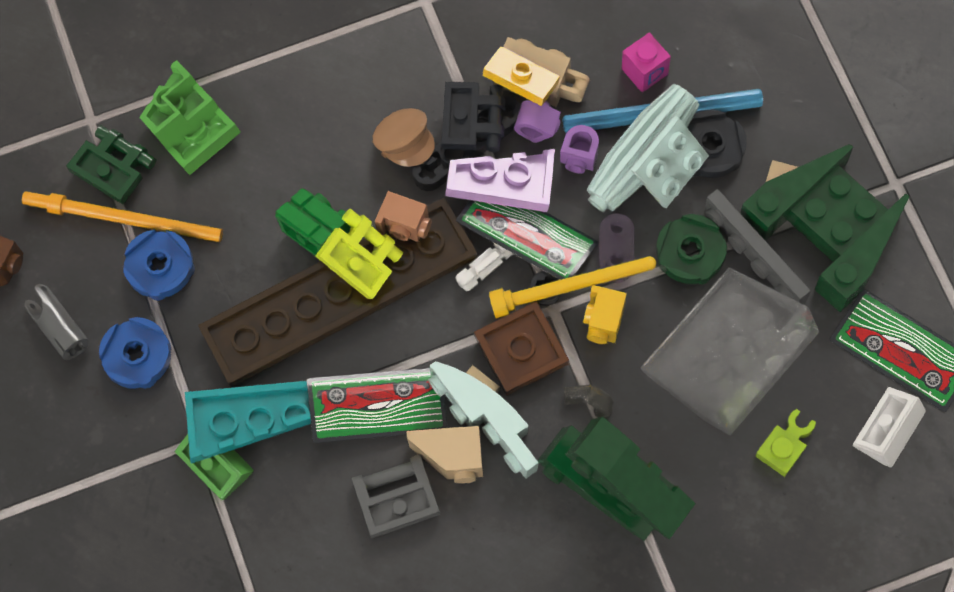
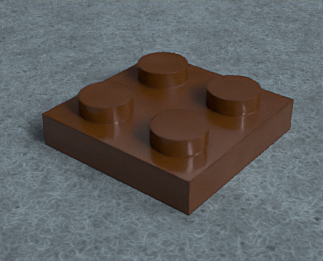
M537 301L474 331V337L506 396L569 365V359Z

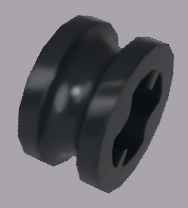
M542 271L533 277L530 288L543 285L546 282L558 281L559 279ZM561 294L537 300V303L542 306L553 305L559 300Z

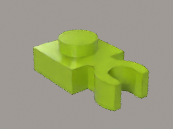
M798 409L789 415L786 424L787 430L776 425L755 455V457L784 477L807 447L799 439L808 437L816 425V422L812 420L807 427H798L795 423L800 413Z

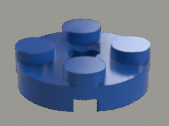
M155 230L143 232L130 242L124 254L126 258L123 270L129 284L139 294L156 301L163 300L179 292L185 287L195 271L193 256L189 246L181 236L172 231H167V233L156 232ZM154 258L159 260L167 259L162 270H151L153 267L151 261Z
M135 317L120 325L118 323L105 333L100 343L99 356L105 372L116 384L126 388L146 389L152 387L166 372L171 361V343L159 325L151 320ZM138 345L142 346L143 356L135 361H131V357L127 353L129 348L135 350Z

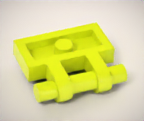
M349 209L343 215L342 220L351 226L350 232L347 234L341 228H335L315 257L367 299H373L392 273V270L382 262L386 257L394 263L397 262L403 255V251L394 245L395 240L389 235H382L372 227V221L365 215L359 216L352 209ZM363 237L374 245L372 253L359 244Z

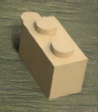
M507 37L503 48L560 76L558 85L546 100L550 105L557 107L560 97L573 102L582 101L590 78L581 72L571 69V58L566 57L564 53L555 49L545 50L536 47L532 42L525 39L515 40ZM569 82L574 85L573 87L566 86V83ZM503 87L504 90L513 92V91H511V90H509V89Z

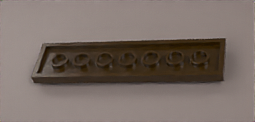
M445 197L427 206L428 215L432 219V223L425 239L420 237L419 242L411 239L402 241L391 236L389 231L386 230L385 234L395 240L394 245L403 251V255L395 263L388 257L384 259L382 263L391 269L392 273L373 299H367L320 261L199 324L198 327L230 387L232 388L475 260L478 257V253L461 224L456 221L457 218ZM366 239L361 240L359 244L372 253L374 245Z

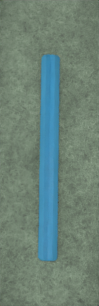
M760 89L695 97L700 104L696 113L705 110L727 112L763 106V95ZM650 104L565 115L562 119L563 129L567 133L572 127L577 125H586L594 130L631 125L638 115Z

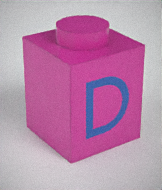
M649 32L623 50L621 69L643 93L669 74L671 56Z

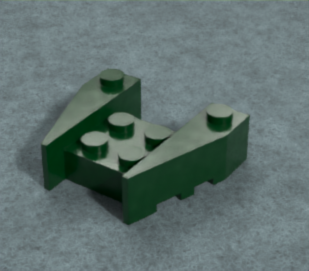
M850 144L767 181L742 204L740 212L765 241L786 221H789L833 261L820 275L815 290L840 313L865 289L909 199V196L905 193L888 210L842 168L848 163L853 150V146Z
M603 416L592 419L582 433L572 425L563 427L537 460L544 467L542 473L556 484L562 482L642 541L646 540L653 529H656L666 539L670 540L696 504L678 486H674L661 475L662 470L654 462L650 461L647 464L637 455L641 449Z

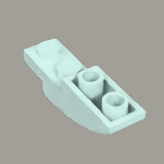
M436 361L430 365L431 378L428 381L438 396L441 397L445 394L452 403L449 409L458 423L462 425L466 422L468 426H479L484 423L485 426L482 427L484 434L493 445L497 443L501 445L507 453L503 458L515 474L520 471L526 479L535 473L538 469V461L521 440L528 433V424L518 412L499 394L471 375Z

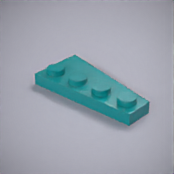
M307 381L185 392L191 464L311 424Z

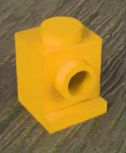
M592 285L590 303L587 305L583 320L584 324L589 325L586 337L589 341L597 344H606L607 341L616 342L627 293Z

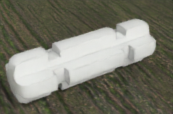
M494 243L495 248L489 247L469 264L470 269L464 268L456 275L455 279L461 288L465 291H470L478 284L477 280L479 278L481 280L485 279L503 263V258L507 260L513 253Z

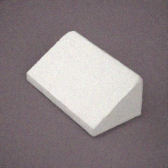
M888 387L854 441L853 446L881 464L892 467L925 414V407L919 397Z

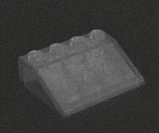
M729 267L640 368L643 373L701 419L731 436L818 335L819 329L809 307Z

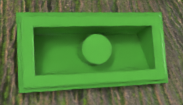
M188 434L174 451L221 500H225L254 471L235 450L191 464Z

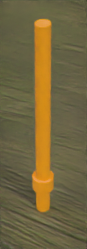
M25 191L22 196L23 205L47 209L48 213L63 215L64 213L75 214L157 231H172L178 235L219 243L223 236V229L69 200L66 195L51 193L48 196Z

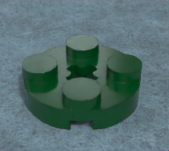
M696 214L683 215L681 219H677L672 223L671 221L668 222L660 231L656 245V255L661 271L672 279L685 284H705L710 281L711 277L716 275L723 266L727 251L725 238L723 239L715 222ZM690 242H694L697 244L696 249L701 252L698 255L688 256L681 247L689 246Z

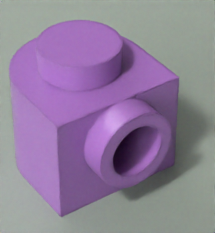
M530 100L523 101L514 130L533 143L553 137L559 129V116L561 112L550 107L547 101L542 106Z
M577 125L566 133L560 151V163L566 164L565 168L578 174L584 173L585 169L594 170L599 147V138L596 131L586 125Z

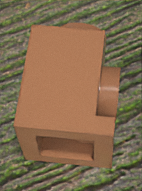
M388 191L374 222L376 230L382 235L387 230L396 239L402 241L411 239L419 242L420 237L425 239L428 235L432 219L429 218L426 204Z

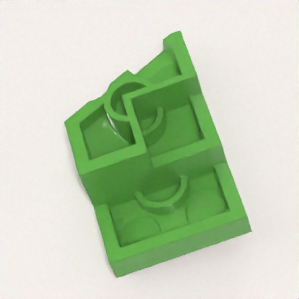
M176 60L170 67L173 73L165 86H158L152 101L146 106L139 118L181 167L191 175L240 134L241 131L195 81L192 75Z

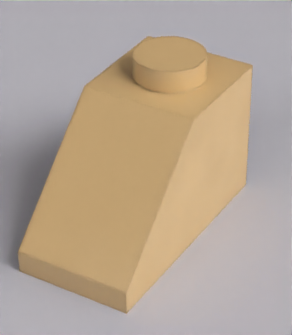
M479 426L407 431L409 447L415 453L420 454L421 458L447 480L454 479L455 483H471L476 481V477H483Z

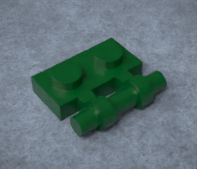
M100 125L95 131V137L101 140L99 145L96 146L86 140L66 167L69 172L123 205L143 179L142 175L134 170L136 166L142 165L151 170L155 166L157 159L148 154V149L140 144L133 145L125 140L124 135L115 129L109 130ZM118 150L126 156L120 161L110 155L112 151Z

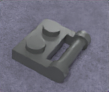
M420 454L409 457V462L365 477H362V474L351 477L371 538L440 515ZM412 475L416 476L417 482L369 498L368 490Z

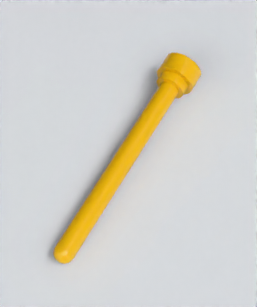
M648 256L513 293L511 290L504 291L503 288L489 291V297L495 318L497 319L509 315L510 311L516 310L515 306L650 271L656 267L657 263L655 258Z

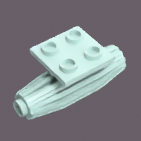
M673 84L638 115L607 153L587 188L588 193L591 195L588 201L602 212L606 209L614 211L642 185L647 188L664 208H667L674 198L678 196L682 188L695 172L700 169L709 156L687 128L700 106L692 94L681 86Z

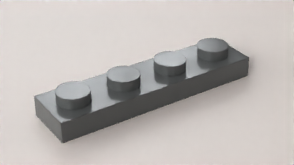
M718 189L710 194L706 199L704 209L706 218L715 222L728 236L729 244L737 253L741 254L743 252L751 261L753 271L761 279L766 278L775 287L774 292L785 305L790 304L795 311L807 302L811 290Z

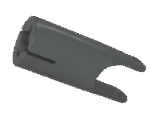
M37 284L34 290L42 300V308L35 301L26 300L24 303L25 309L64 360L77 357L88 347V338L51 290L43 284Z

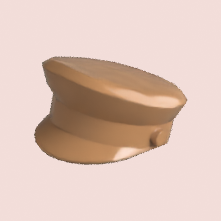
M414 108L393 112L380 122L372 136L373 144L382 151L381 154L384 158L387 157L394 163L406 167L417 166L427 161L435 147L433 135L427 129L426 114Z

